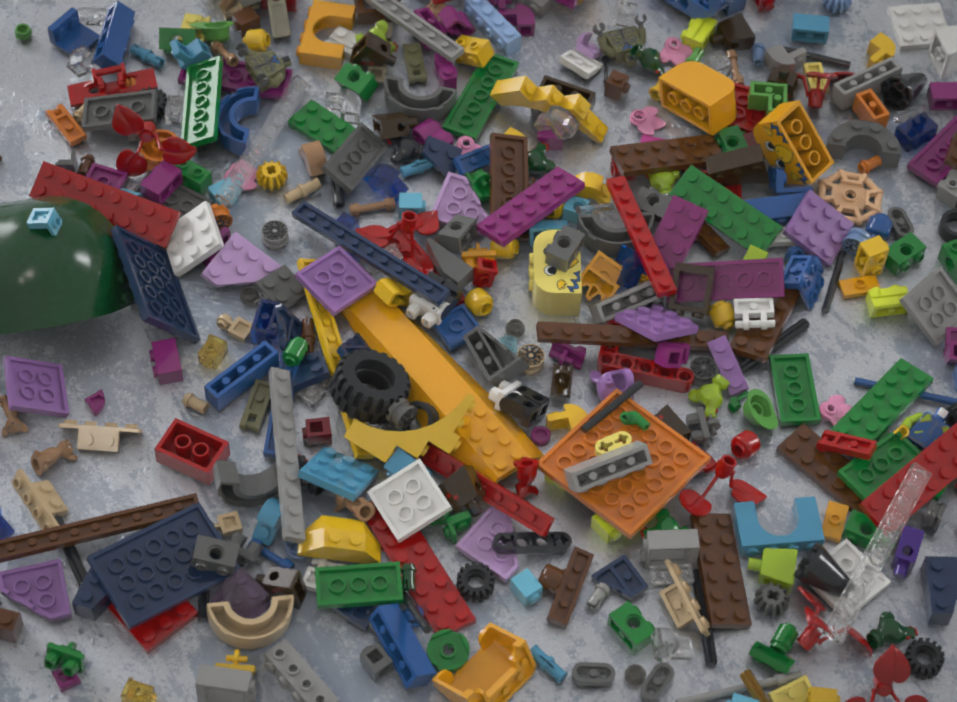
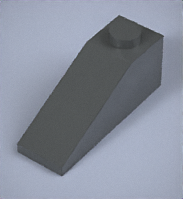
M430 237L427 239L426 252L433 262L438 275L445 278V282L448 280L462 289L473 280V268Z

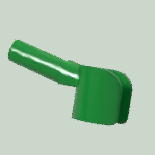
M745 391L737 398H730V403L727 406L732 413L737 412L742 407L739 402L747 397L748 391Z

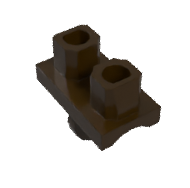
M553 363L550 396H553L555 400L565 401L566 398H570L573 365L563 366Z

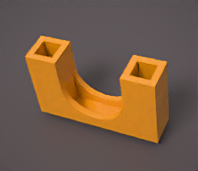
M313 0L312 6L308 7V19L304 21L305 31L301 32L300 35L301 45L297 46L296 49L299 64L341 70L345 59V45L324 42L315 35L323 29L337 28L338 26L352 31L356 19V6Z

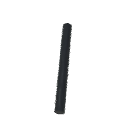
M783 46L788 53L797 50ZM807 52L806 59L848 69L851 64L850 61Z
M844 250L839 251L821 310L824 314L829 313L847 254Z
M639 380L586 422L581 427V430L584 433L590 431L644 386L643 383Z
M403 591V603L425 634L430 633L432 628L407 592Z

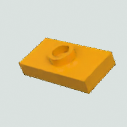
M876 275L838 281V287L843 300L866 296L868 290L880 287Z
M829 500L822 524L825 540L840 543L849 506Z

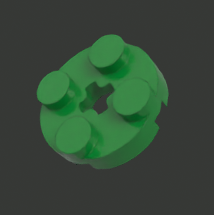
M443 629L434 633L430 638L426 655L438 672L446 669L452 673L464 667L468 661L470 646L463 634L453 632L451 629ZM444 647L453 648L454 650L449 656L443 653Z

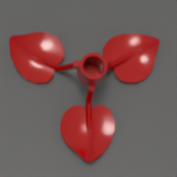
M807 72V77L817 78L816 88H812L811 92L808 90L805 75L797 74L798 79L803 81L806 97L808 98V107L822 108L823 99H825V93L830 80L837 78L845 79L855 73ZM821 79H827L824 89L822 91V89H820V81Z
M119 104L116 105L112 118V127L115 132L123 136H130L132 133L135 135L139 134L141 139L136 153L125 149L118 154L116 159L117 170L127 172L129 177L144 174L148 164L143 156H139L144 142L149 143L154 138L159 150L163 152V160L169 164H183L195 154L197 148L179 137H168L161 146L158 138L159 134L155 133L156 125L150 121L144 122L142 117L133 110Z
M437 210L419 214L413 211L403 212L401 222H397L390 235L388 229L381 225L356 228L355 232L384 248L387 246L388 240L393 238L400 227L403 233L410 234L411 257L405 258L403 261L425 275L430 271L433 272V262L426 255L415 256L414 231H418L422 235L435 234L439 229Z
M695 441L692 442L695 446L701 449ZM709 455L711 457L710 462L699 473L704 471L708 474L715 470L716 476L701 496L692 489H684L679 494V502L682 507L690 514L698 517H703L710 513L712 505L704 498L718 478L726 479L730 476L729 487L732 489L731 495L737 502L754 501L755 505L767 498L764 493L749 483L740 479L733 480L737 461L730 455H723L717 463Z
M798 586L796 588L797 591H801L814 604L816 610L814 612L808 606L805 607L808 626L796 639L804 649L810 651L816 643L821 645L824 641L842 632H846L867 647L870 657L873 655V651L864 636L851 626L847 625L832 632L828 625L818 616L821 610L823 612L826 611L822 602L804 587ZM820 627L829 634L820 638L822 633L817 628Z
M891 645L876 660L873 666V684L875 688L871 689L870 702H874L876 694L883 697L892 695L896 702H901L896 696L892 684L893 682L904 683L909 678L911 671L907 658L894 645ZM911 695L904 702L929 701L921 695ZM852 697L845 702H866L863 697Z

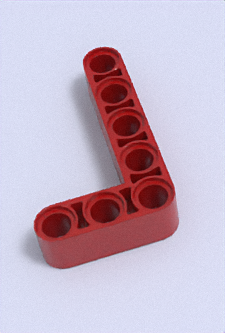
M614 319L609 320L606 324L624 326L614 321ZM619 346L600 347L597 371L602 375L606 372L627 367L633 373L634 383L639 380L643 385L678 393H688L692 388L694 373L689 368H664L656 364L654 360L619 353Z

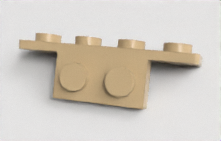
M65 419L64 423H59L58 427L78 429L77 449L119 452L120 432L143 433V429H138L136 424H125V428L117 427L118 423L105 422V426H97V422L85 421V425H79L77 420Z
M18 469L12 480V485L40 528L43 530L60 526L54 516H66L69 509L51 482L45 480L31 483L23 469Z
M669 559L665 560L664 562L675 583L659 593L676 627L681 630L695 621L700 632L708 637L711 635L708 630L710 625L704 616L701 617L698 611L701 607L695 598L692 599L689 593L692 591L686 580H682L680 576L682 574L681 568L676 562L673 563Z

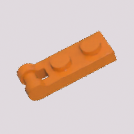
M62 103L53 110L45 111L47 119L52 122L71 147L87 139V134Z

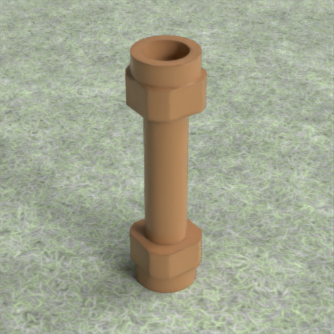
M213 41L210 48L216 55L220 54L225 59L227 65L231 67L238 65L239 59L234 53L227 52L221 42Z
M728 50L725 56L726 62L730 64L733 74L732 81L745 85L744 77L740 75L738 69L737 53L735 50Z
M390 197L384 198L382 202L364 205L354 203L349 205L350 215L355 217L361 216V213L380 209L390 211L396 209L395 199Z

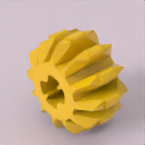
M273 160L270 163L264 161L263 165H259L256 171V179L259 186H263L264 190L269 188L271 192L275 188L280 190L281 186H285L288 178L286 167L281 165L280 161L276 163Z

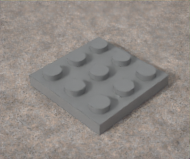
M941 266L932 271L899 299L933 347L939 345L945 339L946 327H957V287Z

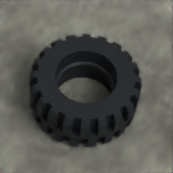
M367 349L354 350L345 354L339 361L330 382V394L335 405H339V410L347 413L351 419H358L362 423L369 422L372 425L387 423L386 414L389 415L388 409L394 402H400V398L407 399L411 388L408 373L405 372L402 364L397 363L395 358H390L387 356L388 354L384 352L378 353L377 350L373 349L367 351ZM364 384L371 385V386L375 387L376 389H372V388H370V387H368V386H366V385H364Z

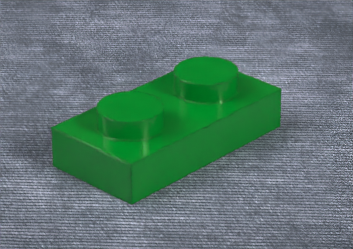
M756 641L749 651V655L755 661L770 665L778 673L788 674L795 663V660L759 641Z

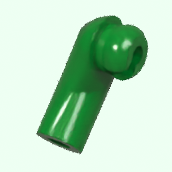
M627 411L620 414V420L625 425H637L643 431H646L651 425L637 411Z

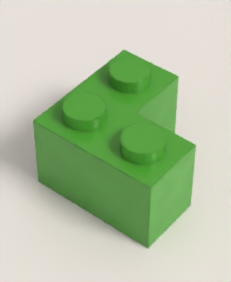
M751 81L747 109L766 111L767 116L779 104L787 102L788 84Z

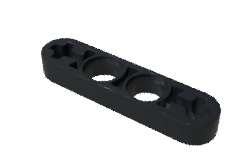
M562 531L548 532L546 537H542L535 532H501L495 535L491 546L498 554L564 553L568 551L572 539L568 533ZM537 539L545 540L547 546H540L537 543ZM517 540H524L527 546L522 547L518 545Z

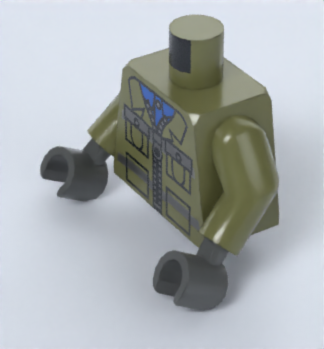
M638 14L635 17V23L638 25V28L635 25L603 32L605 24L603 22L599 24L601 30H598L595 24L592 31L598 35L597 40L601 52L607 57L612 58L616 64L626 62L628 67L635 66L637 60L630 56V50L637 43L645 47L646 28H644L643 24L647 20L646 15L643 14L642 22L638 20Z
M239 42L235 48L238 50L239 57L245 56L246 71L255 84L260 87L261 93L270 88H278L285 79V68L292 65L289 56L278 58L272 50L267 52L253 51L248 49V46L243 42Z

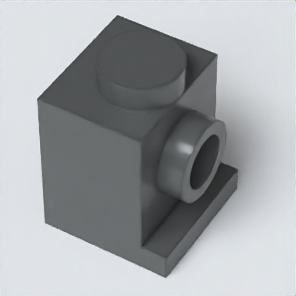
M378 642L372 646L365 647L360 653V662L373 677L375 683L393 671L392 659Z

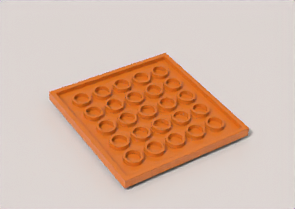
M616 388L538 460L539 465L537 469L627 538L631 539L710 462L711 457L631 398L626 400L590 431L584 433L581 427L623 393ZM627 411H637L651 425L646 431H643L637 425H625L620 420V414ZM620 431H625L631 435V443L640 441L647 444L653 464L645 466L642 470L627 473L624 477L609 480L604 485L591 487L583 493H577L569 489L563 469L596 457L595 444L600 439Z

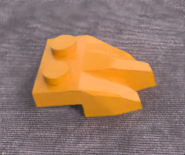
M598 251L581 273L582 287H589L585 295L586 299L590 301L598 294L601 297V301L614 295L627 279L630 272L601 251Z

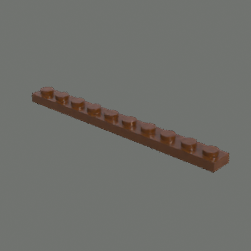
M538 321L536 324L537 341L540 343L657 348L658 341L654 342L632 329L620 325ZM698 330L696 334L666 340L669 342L687 343L691 345L690 350L710 351L707 342L726 335L729 342L728 331Z
M197 493L0 540V563L146 528L198 503Z

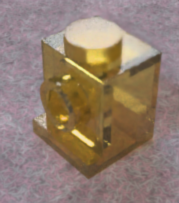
M209 334L207 341L198 352L199 362L205 367L216 370L228 354L227 341Z
M129 677L120 697L122 702H156L157 694L155 693L154 686L135 681Z

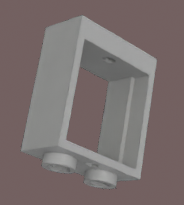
M698 529L647 531L646 538L642 539V549H640V560L644 562L645 570L668 569L664 562L667 559L673 563L676 562L680 568H695L700 549Z
M205 664L199 665L195 681L198 702H256V680H253L251 671Z

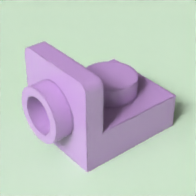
M585 32L580 34L577 38L575 49L590 59L600 58L602 55L601 50L598 49L596 44L589 42L593 33Z

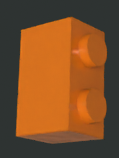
M868 89L855 94L852 110L858 118L879 123L886 128L890 113L873 90Z

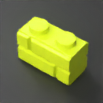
M711 17L704 19L692 18L688 29H684L681 34L682 44L688 45L693 51L696 47H699L700 49L697 52L699 54L701 49L704 50L710 41V35L715 34L717 20Z
M892 285L889 288L874 287L868 290L865 302L870 318L907 314L908 312L899 301L908 293L907 287Z

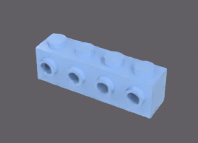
M464 0L463 11L469 20L506 58L521 50L522 35L487 0Z

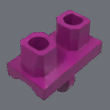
M552 343L548 356L558 360L559 365H573L574 368L581 370L587 349L580 345L574 347L570 344Z

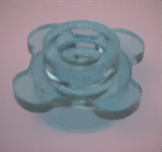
M505 335L499 338L498 341L514 354L518 352L516 347L518 339L516 337Z

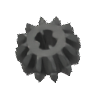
M772 582L768 586L763 583L760 589L755 591L753 602L757 605V612L763 611V617L767 614H770L772 619L775 618L776 614L781 617L784 611L788 610L790 596L787 595V588L780 589V583L777 586H773Z

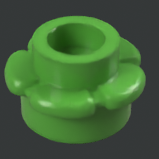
M19 24L14 31L15 37L19 40H26L30 38L32 29L27 24Z

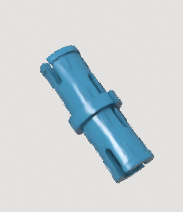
M136 43L130 47V54L142 59V62L149 63L158 69L163 68L165 65V59L154 54L152 50L145 49Z
M427 159L414 160V163L401 166L399 171L402 178H406L417 173L419 175L423 174L424 171L434 167Z
M537 644L534 645L530 651L535 662L541 666L540 669L543 672L549 673L558 683L564 681L568 673L555 662L552 656L549 657Z

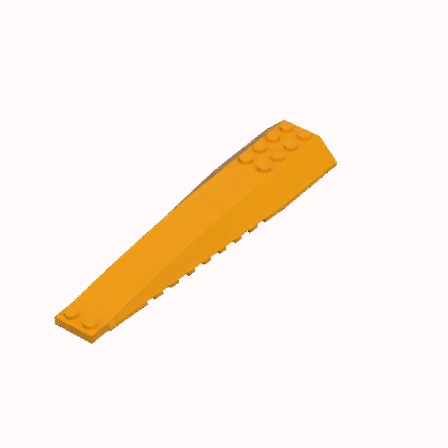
M372 291L340 312L347 319L352 330L359 333L371 349L377 350L378 353L384 352L388 354V357L395 358L398 364H402L411 382L410 393L407 398L409 403L413 401L429 403L437 410L439 419H442L452 412L468 393L475 397L473 400L476 402L474 408L470 413L466 411L463 416L464 424L460 430H454V433L460 436L459 441H461V444L456 452L451 451L450 455L467 465L473 466L475 470L496 483L517 471V468L513 465L515 460L520 461L522 457L539 460L544 456L509 414L494 409L496 403L488 399L489 393L414 320L407 317L406 312L399 306L389 307ZM417 409L416 418L419 421V425L421 428L426 427L428 424L427 412L423 409Z

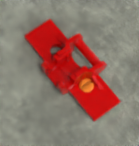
M121 62V65L97 70L93 68L91 69L93 80L67 86L71 107L83 105L84 98L137 92L142 91L143 88L148 90V87H151V90L154 87L158 89L154 68L126 73L124 62ZM118 73L117 81L106 83L103 81V77H100ZM93 89L99 90V92L96 94L90 93V91Z

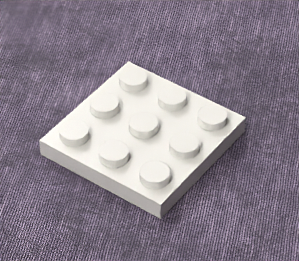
M940 2L889 6L887 10L900 51L929 48L934 30L947 27Z
M205 200L178 219L166 249L174 275L177 277L182 276L224 247L210 203Z
M420 458L367 491L399 543L452 510L451 505Z
M847 538L829 551V554L852 580L851 583L855 585L851 593L844 599L841 596L837 597L810 586L844 621L889 587L891 583Z

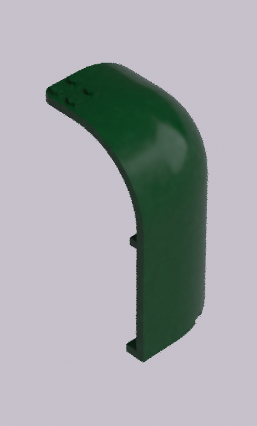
M45 196L0 203V334L43 329L88 320L119 311L135 303L133 291L129 287L128 277L123 270L122 260L118 256L117 246L113 242L111 229L114 226L103 214L82 201L63 196ZM33 208H55L62 219V225L56 236H52L47 228L30 229L26 223Z

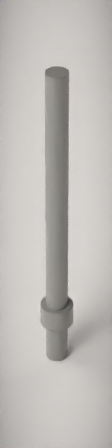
M801 671L788 674L778 673L774 674V677L758 680L761 688L775 685L780 687L802 677ZM744 684L679 698L676 699V702H706L732 696L734 693L740 694L749 691Z

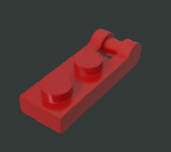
M825 430L821 435L822 439L816 444V449L820 452L831 451L869 461L877 448V441L831 430Z

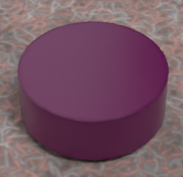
M537 426L532 429L530 439L536 446L543 447L549 444L551 432L547 427Z

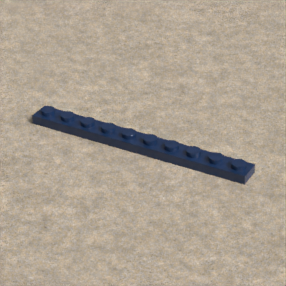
M303 201L291 212L294 219L338 246L340 245L349 253L435 306L439 307L451 295L450 289L308 202Z

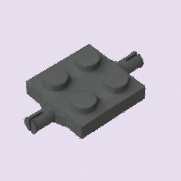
M286 265L256 281L254 285L261 294V298L254 301V305L258 309L266 303L274 309L279 304H283L288 309L306 298L303 285L295 278V274Z

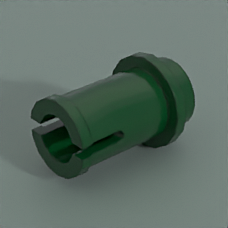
M412 563L403 564L400 569L402 573V591L410 592V589L415 591V572H417V568Z

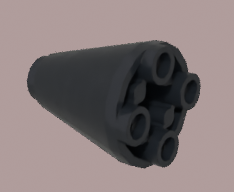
M918 72L888 77L881 83V94L885 107L896 111H903L910 107L925 88L927 77L925 74Z
M816 542L810 549V554L807 558L804 557L799 562L793 576L798 581L837 597L847 598L855 585L851 583L852 580L829 552Z

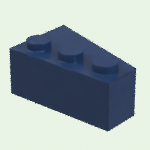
M90 567L72 601L75 615L95 621L112 604V601Z
M925 556L920 569L927 624L948 625L957 601V557Z

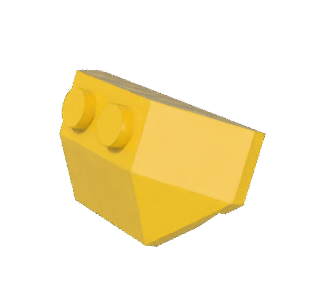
M320 516L305 529L306 540L302 544H298L297 556L361 564L381 563V545L364 521L356 519Z

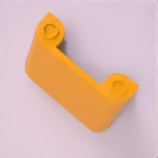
M490 622L479 633L478 642L481 648L466 662L462 669L458 670L454 675L445 669L432 679L435 688L451 702H507L535 672L536 663L526 640Z

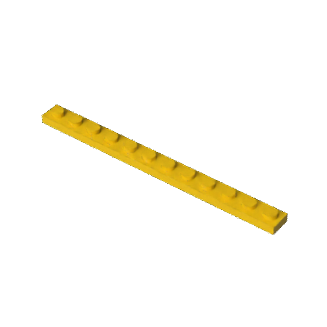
M299 258L296 263L298 270L300 271L317 259ZM304 287L332 380L336 367L341 360V357L336 352L342 344L334 316ZM341 411L346 430H348L355 418L351 419L347 413ZM350 441L355 459H373L375 457Z

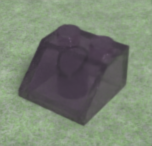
M243 567L224 580L210 603L229 601L231 609L237 615L248 619L257 618L271 606L270 595Z

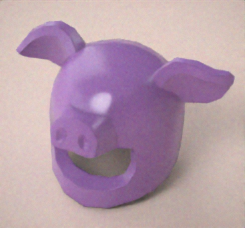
M628 368L606 372L603 375L598 371H589L591 382L596 384L601 402L616 388L621 392H625L634 384L633 373Z

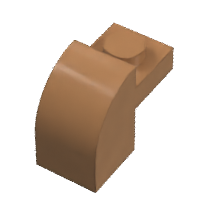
M317 140L301 145L298 152L299 156L304 159L307 174L311 177L324 174L321 168L327 162L320 141Z

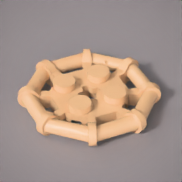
M839 169L838 172L825 179H820L818 182V196L828 204L832 203L833 208L840 213L853 214L854 217L844 216L857 227L862 226L875 213H882L883 189H879L866 173L859 174ZM837 180L841 181L839 184H833ZM863 184H865L870 190H865ZM826 190H830L831 195L825 196ZM848 194L852 195V199L847 197ZM870 197L874 198V204L869 202ZM867 209L869 211L861 216L863 210Z

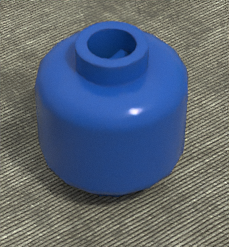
M875 213V215L869 217L865 231L872 238L880 235L883 240H886L891 232L892 221L886 214Z

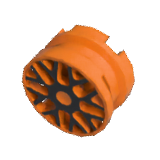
M217 203L211 205L218 229L228 228L233 222L228 206L224 203L221 205Z

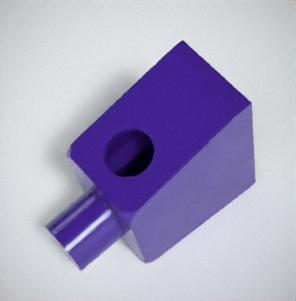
M906 525L903 526L891 563V567L895 568L893 575L896 578L905 579L907 572H912L925 531Z

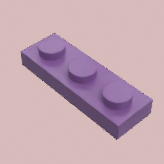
M726 335L707 342L721 376L730 383L727 387L730 397L749 390Z

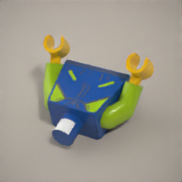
M938 407L934 415L929 412H918L907 417L893 433L900 432L902 434L900 440L906 437L912 444L924 450L951 428L944 423L949 412L942 407Z

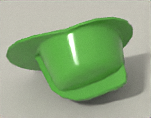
M234 22L190 23V26L201 29L204 39L208 42L219 41L222 43L229 41V27Z
M759 389L750 390L747 394V400L743 405L745 417L753 425H761L766 429L774 430L778 426V419L770 398Z

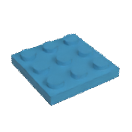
M324 446L300 469L298 477L354 502L377 478L379 470L373 468L370 464L361 463L351 456L343 455L333 448Z

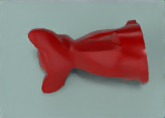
M522 457L520 461L515 460L513 465L517 468L516 477L518 482L515 484L517 495L522 499L531 494L538 495V488L531 483L536 478L539 461L528 457Z

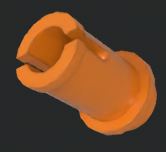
M878 155L867 160H861L857 165L858 171L861 174H868L870 170L881 166L882 160Z

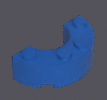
M259 86L236 89L235 93L227 94L220 101L218 138L227 150L238 156L247 157L251 143L249 128L242 127L238 124V121L243 117L258 114L261 101Z

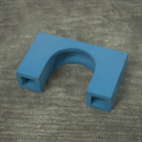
M815 496L794 499L792 512L796 529L792 533L783 536L770 534L761 527L758 522L754 501L734 503L731 515L739 556L755 557L762 555L765 548L797 549L798 552H809L816 542L823 546L825 538Z

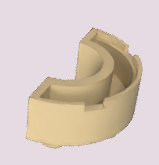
M294 595L272 597L271 606L268 611L261 617L254 619L243 618L237 615L231 609L229 601L207 603V618L214 633L222 641L233 647L241 649L266 647L277 641L288 629L292 619Z

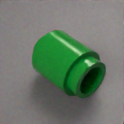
M294 337V339L290 340L282 354V359L286 365L291 367L300 365L308 350V343L305 339Z
M781 623L770 641V648L784 655L788 653L799 635L797 628L791 623Z

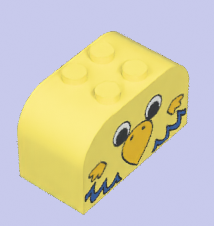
M557 230L543 231L534 240L533 253H529L528 291L532 292L533 305L539 312L546 315L579 316L582 296L580 252L566 273L546 264L544 251L548 244H552Z

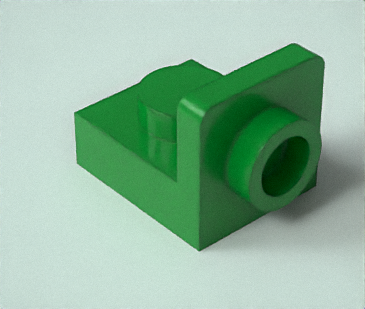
M467 510L445 518V526L442 528L446 539H450L452 545L457 543L456 532H463L468 527H471L469 511Z

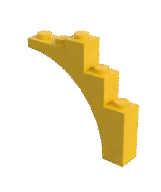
M527 76L497 80L490 93V96L501 106L527 107L562 119L578 128L596 143H602L609 129L590 110L591 104L581 94L564 96L554 85L537 87Z
M468 393L461 403L446 417L420 429L386 431L368 426L354 419L343 437L385 463L396 451V446L416 458L419 455L424 457L430 447L427 445L428 441L450 454L451 451L456 452L461 444V441H459L460 436L454 433V430H460L464 424L463 416L466 411L470 413L474 408L476 402L473 400L475 397Z

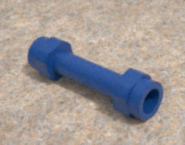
M252 538L248 543L247 548L250 545L251 541H254L262 546L263 542H261L258 539L256 540L255 538ZM263 548L262 556L281 568L294 569L295 563L287 557L283 559L267 548Z

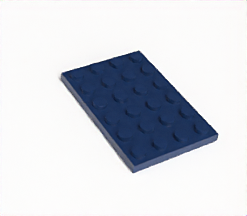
M115 225L111 229L113 242L117 246L118 256L122 260L123 270L128 277L129 287L133 291L134 301L139 308L142 321L167 331L172 335H176L185 341L194 344L199 342L201 338L179 279L174 275L167 250Z
M200 502L87 556V562L129 630L241 574L242 569L237 561L233 575L228 574L226 576L219 575L216 571H201L191 566L198 535L223 540ZM216 554L210 555L212 559H220Z

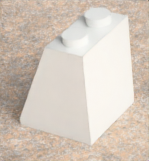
M957 25L935 29L928 50V55L941 79L946 78L957 70Z

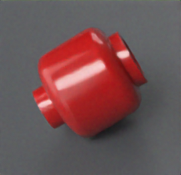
M749 430L740 432L731 440L730 444L733 455L741 460L750 459L761 448L758 436Z

